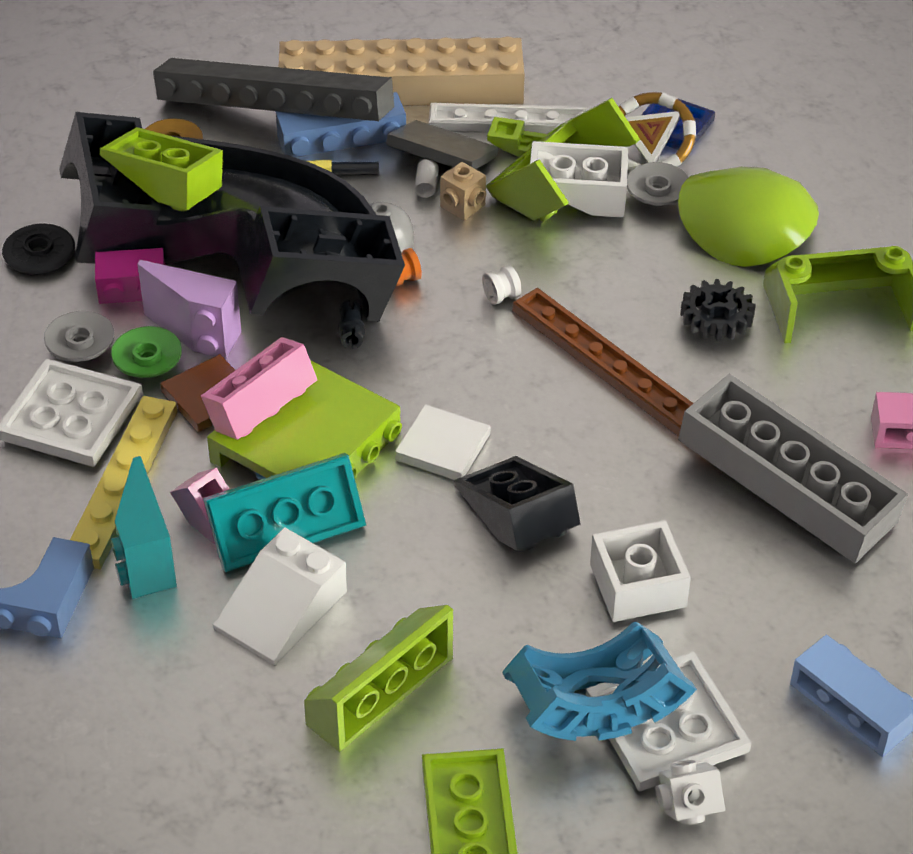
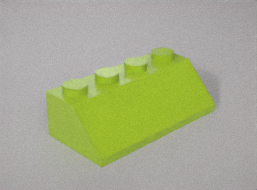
M449 605L418 608L409 617L400 619L393 629L380 640L371 642L364 653L351 663L341 666L334 677L324 685L315 687L304 700L306 725L340 753L453 659V608Z

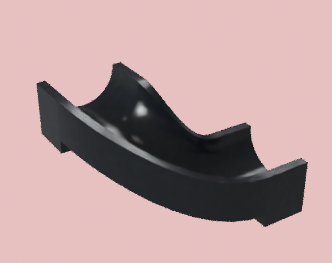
M75 112L59 171L61 178L77 179L80 181L81 217L78 242L75 250L77 263L95 264V252L163 248L165 265L208 254L226 253L233 256L238 264L250 315H264L266 309L277 297L296 286L314 281L331 280L344 282L356 287L366 321H380L405 264L390 216L376 215L364 196L348 182L326 169L289 155L239 144L172 136L223 150L222 187L189 210H174L170 205L154 200L100 155V148L136 127L142 128L140 118Z

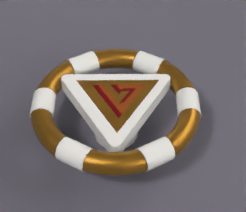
M648 92L632 96L620 104L619 109L624 116L639 106L646 104H659L674 110L675 112L626 117V119L640 138V141L634 145L647 163L658 160L681 118L684 134L682 145L675 154L662 161V163L678 167L685 161L695 143L696 122L692 113L683 102L666 93ZM628 159L627 172L629 173L636 166L642 164Z

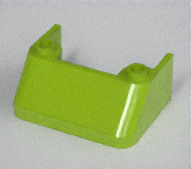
M610 98L560 124L538 142L630 147L639 142L640 138L613 98ZM531 147L489 182L486 188L492 197L532 220L540 218L544 222L569 202L540 159L530 164Z
M890 246L791 255L780 259L765 270L763 286L784 344L791 343L798 304L795 295L891 286L909 330L913 331V260L910 254L901 247Z

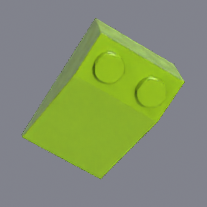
M139 127L100 148V155L154 200L170 205L174 210H189L222 187L223 150Z

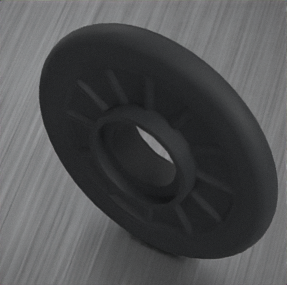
M46 223L32 224L16 230L6 239L3 244L2 255L5 262L16 271L27 274H43L59 269L72 258L75 252V241L73 236L60 226ZM38 246L46 247L45 249L40 251L31 250L32 248Z

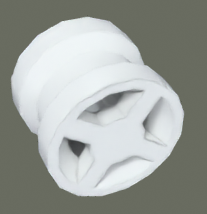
M511 265L502 267L500 272L497 273L490 271L483 274V289L491 304L496 305L502 303L506 297L513 299L521 295L520 279Z

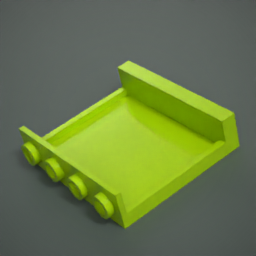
M311 361L317 377L316 382L306 388L302 395L293 398L283 405L275 415L267 417L255 426L247 436L237 440L214 430L207 436L209 459L211 463L220 468L232 459L267 478L346 453L349 455L354 478L356 479L358 473L368 463H373L378 457L379 452L389 442L395 441L402 429L400 406Z

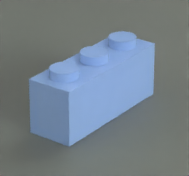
M827 634L795 659L790 685L881 757H884L913 732L912 697L897 689L884 679L876 669L867 666L854 656L846 646L837 643Z

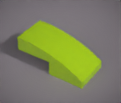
M494 117L487 134V141L510 154L520 157L532 147V141H539L546 134L524 131L525 121Z

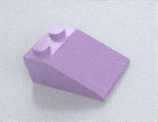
M140 260L137 265L144 315L160 327L174 333L180 342L194 352L211 356L221 354L226 359L241 334L237 281Z

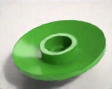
M144 326L122 334L113 344L111 355L114 365L124 374L139 378H149L164 374L176 366L182 355V347L178 337L171 331L161 327Z

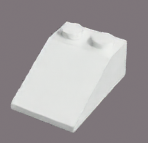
M532 141L530 164L540 159L568 200V205L593 216L624 217L627 191L628 147Z
M284 528L259 552L213 624L214 630L275 666L347 592L346 562L289 529Z

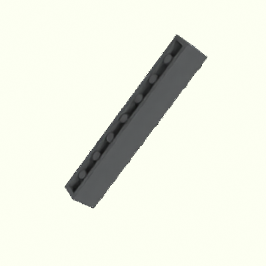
M170 58L153 70L157 100L380 121L394 108L392 77Z

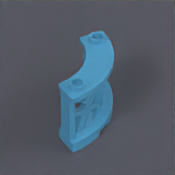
M636 621L632 622L624 631L606 643L581 652L552 653L525 645L502 671L506 680L515 683L530 710V713L525 717L529 726L543 734L576 741L577 736H596L598 741L631 734L632 727L642 724L651 718L654 723L661 720L677 709L697 690L692 681L684 676L664 647L661 638ZM652 655V657L643 665V661H645L649 656ZM604 682L620 684L613 694L588 697L574 693L576 690L587 689Z

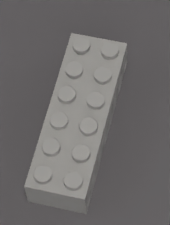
M730 373L684 412L678 438L680 442L856 564L898 523L908 493Z

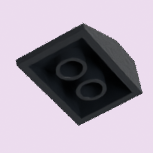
M518 456L511 457L454 480L457 490L500 542L516 551L529 550L535 547L537 542L549 537L563 536L567 533V530L581 525L574 484Z

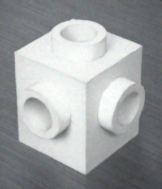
M683 760L672 763L671 770L659 772L661 785H656L658 805L662 811L665 810L667 815L676 821L680 820V824L700 823L705 820L704 815L725 811L719 769L707 762L696 764L695 760Z

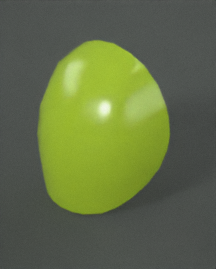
M741 166L691 175L683 183L678 199L681 220L692 239L705 252L717 260L741 267L762 265L786 256L801 246L811 235L817 225L819 216L818 205L800 182L767 168Z

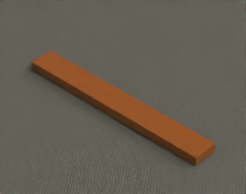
M538 287L513 302L512 311L679 437L684 412L694 404Z

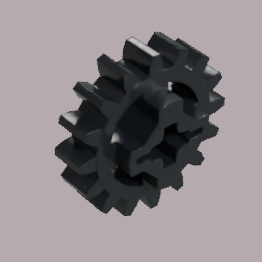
M715 279L714 284L709 285L707 281L703 280L701 281L700 288L691 285L690 293L684 292L680 316H683L684 325H691V333L701 331L703 332L704 339H707L710 335H715L716 341H721L722 336L726 335L730 340H733L735 332L744 335L746 334V327L751 328L753 325L756 304L752 303L753 296L751 294L744 295L745 288L742 286L736 289L732 288V281L727 282L726 285H721L719 279Z

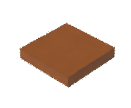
M219 354L161 382V392L169 401L177 402V410L199 433L213 426L201 395L233 373L235 369Z

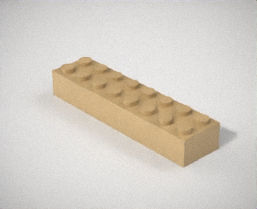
M446 37L441 39L412 38L407 40L384 38L380 40L351 39L343 41L323 39L319 41H280L279 67L392 77L393 92H397L402 106L430 105V103L524 104L525 73L521 38L473 37L470 39H452Z

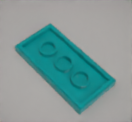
M346 453L203 498L220 563L225 572L252 564L259 552L284 528L315 543L366 526L349 455Z

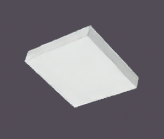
M425 404L396 449L395 460L456 480L467 474L490 435L491 425Z

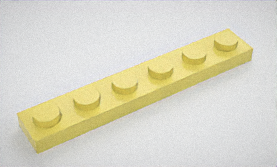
M142 396L70 538L72 541L90 544L95 569L101 570L112 548L111 538L117 537L115 518L134 457L141 456L148 474L177 415V402Z

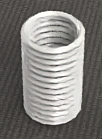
M424 159L418 163L414 189L420 197H431L436 192L439 167L435 161Z

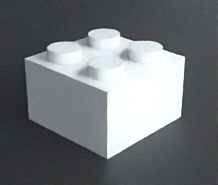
M666 520L592 534L590 566L613 622L687 607L691 577Z

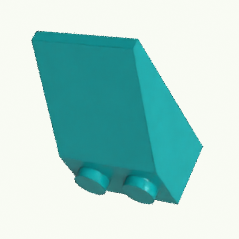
M141 456L134 457L115 518L117 537L111 538L116 561L121 560L120 563L115 564L119 583L121 586L128 585L132 599L177 587L170 535Z

